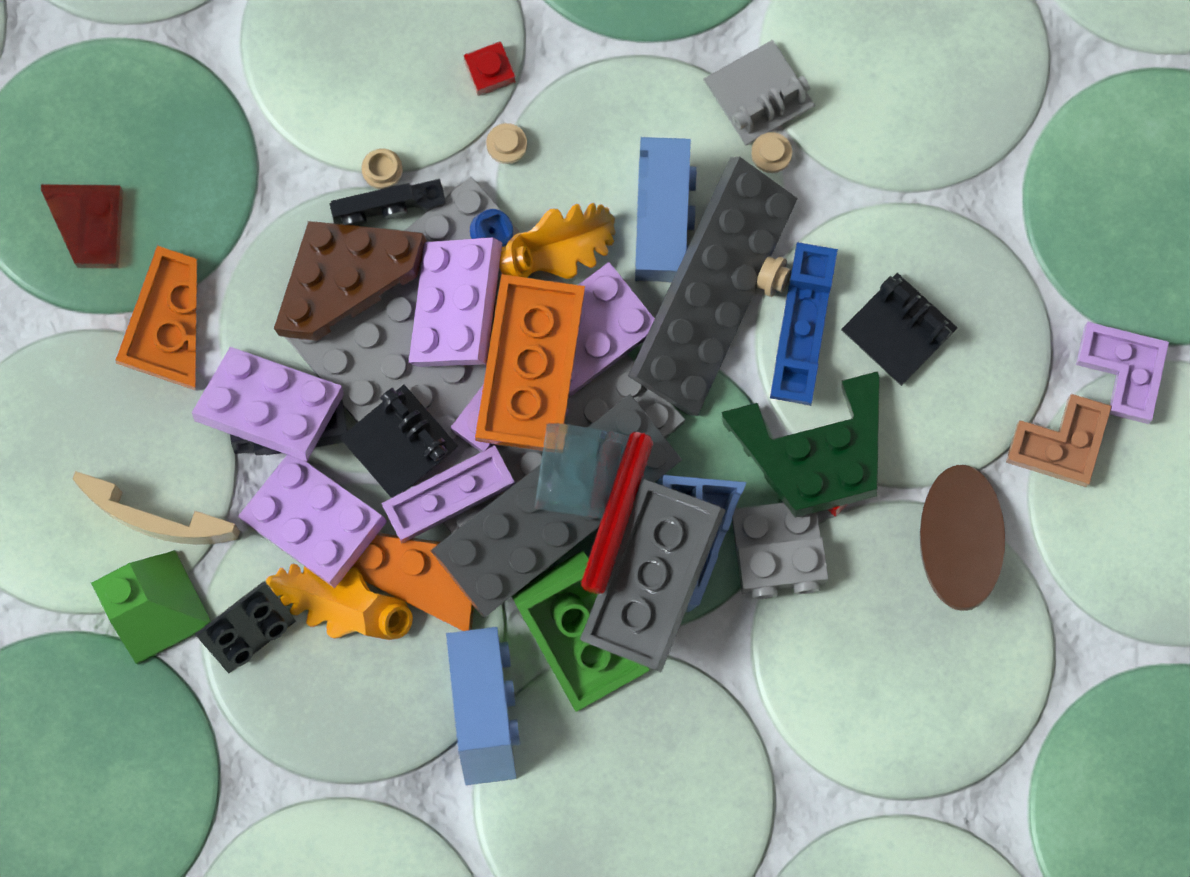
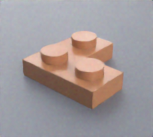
M1070 394L1058 432L1019 420L1015 428L1006 463L1087 487L1090 484L1111 406Z

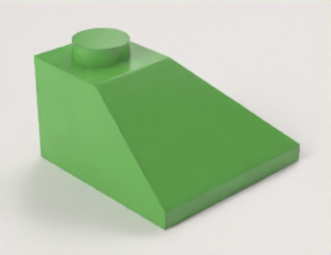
M175 550L130 562L91 582L109 621L137 665L195 635V633L211 622Z

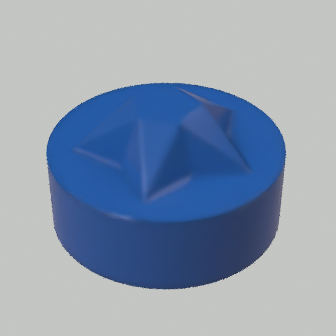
M488 209L475 216L470 224L471 239L493 237L501 241L502 246H506L507 242L513 237V224L504 212L498 209Z

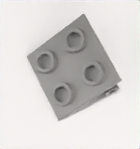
M773 40L704 78L705 83L746 146L754 142L762 134L775 130L815 107L807 93L810 90L809 83L804 76L797 78Z

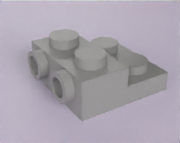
M784 503L735 509L732 516V526L742 594L752 593L753 599H767L778 596L777 590L794 588L795 594H808L820 591L819 585L826 584L828 573L817 512L795 518Z

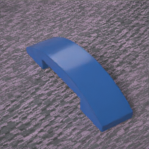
M800 242L796 244L772 379L771 399L810 406L812 404L829 293L832 286L838 249Z

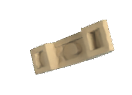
M77 471L74 473V482L101 510L121 524L147 536L180 544L205 545L237 540L241 532L233 523L197 511L194 512L190 525L186 526L120 504L119 501L123 492L115 484Z

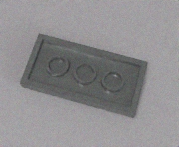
M644 479L631 510L606 590L603 594L597 595L580 640L662 672L726 510Z

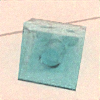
M547 423L534 508L602 518L629 436L599 429Z

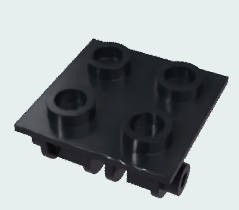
M897 272L893 277L889 276L883 282L880 290L857 312L841 331L902 386L958 327Z
M405 384L396 391L394 388L387 390L380 398L383 402L340 437L341 441L391 498L408 490L459 447Z
M264 580L200 629L195 635L229 674L235 668L246 664L257 651L270 641L281 637L296 620Z

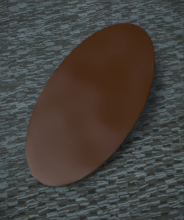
M967 465L952 466L937 477L926 497L920 522V551L927 579L939 599L950 608L959 611L972 610L980 606L989 597L999 578L1005 551L1004 519L997 495L985 476L975 468Z

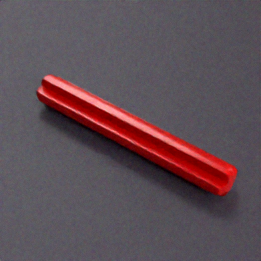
M632 432L629 435L581 581L584 590L588 592L603 594L606 590L653 446V441L647 434Z

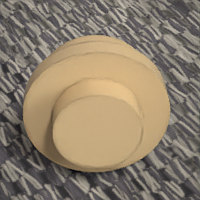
M504 123L497 125L487 136V151L499 163L511 164L517 162L526 152V135L521 128L514 124Z
M769 132L762 134L754 141L751 157L755 166L767 173H777L789 165L792 158V147L783 135Z
M376 149L366 155L362 162L361 170L364 180L371 187L384 189L393 187L398 183L402 176L403 167L396 153L388 149Z
M780 256L777 259L768 257L763 263L757 279V288L764 290L765 295L773 297L777 291L783 292L791 275V269L786 268L787 259Z

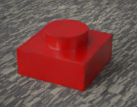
M501 41L463 55L478 96L516 83L514 72Z

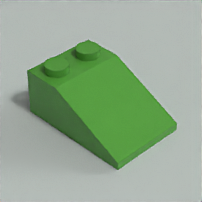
M584 551L536 576L511 596L575 712L650 671L649 667L580 640L598 595L584 590L581 585L589 560Z

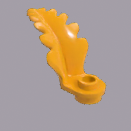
M594 203L589 204L584 215L581 206L574 204L565 218H563L558 209H550L530 231L515 234L507 242L506 246H502L499 264L500 271L503 275L528 278L533 272L541 270L565 279H571L577 275V262L593 268L597 264L594 251L602 256L608 255L609 250L606 245L612 246L614 243L612 236L616 233L614 228L615 218L610 214L609 208L604 207L602 204L598 205L597 209Z
M295 563L290 565L288 573H286L284 568H280L276 575H271L266 579V583L277 597L280 596L279 600L284 606L293 603L290 608L292 615H299L303 611L308 610L306 624L310 627H315L321 622L327 621V635L334 639L357 631L366 636L392 640L405 636L412 626L413 616L408 605L396 597L370 591L359 569L354 566L350 568L336 588H333L305 566L302 573L300 567Z

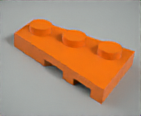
M157 245L116 357V364L195 390L196 258Z
M378 533L353 566L359 569L365 582L462 631L472 630L474 606L430 551L440 542L412 538L401 543L397 535Z

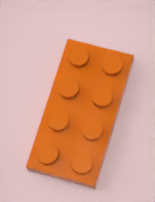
M501 274L476 427V441L560 453L585 286Z

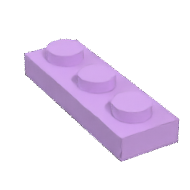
M493 446L381 504L401 543H404L508 490L515 482L496 446Z

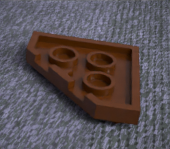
M308 221L274 326L278 336L318 341L331 332L329 327L348 315H351L352 318L379 302L381 300L379 295L398 283L404 286L415 279L423 257L424 242H427L424 234Z

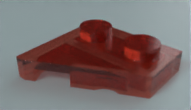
M41 184V192L77 268L119 269L123 198L121 186Z

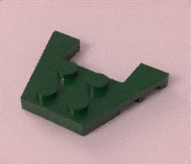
M878 371L842 380L841 389L852 419L771 439L769 438L758 403L722 412L723 425L742 444L743 451L748 457L751 456L764 473V478L795 518L877 496L880 378Z

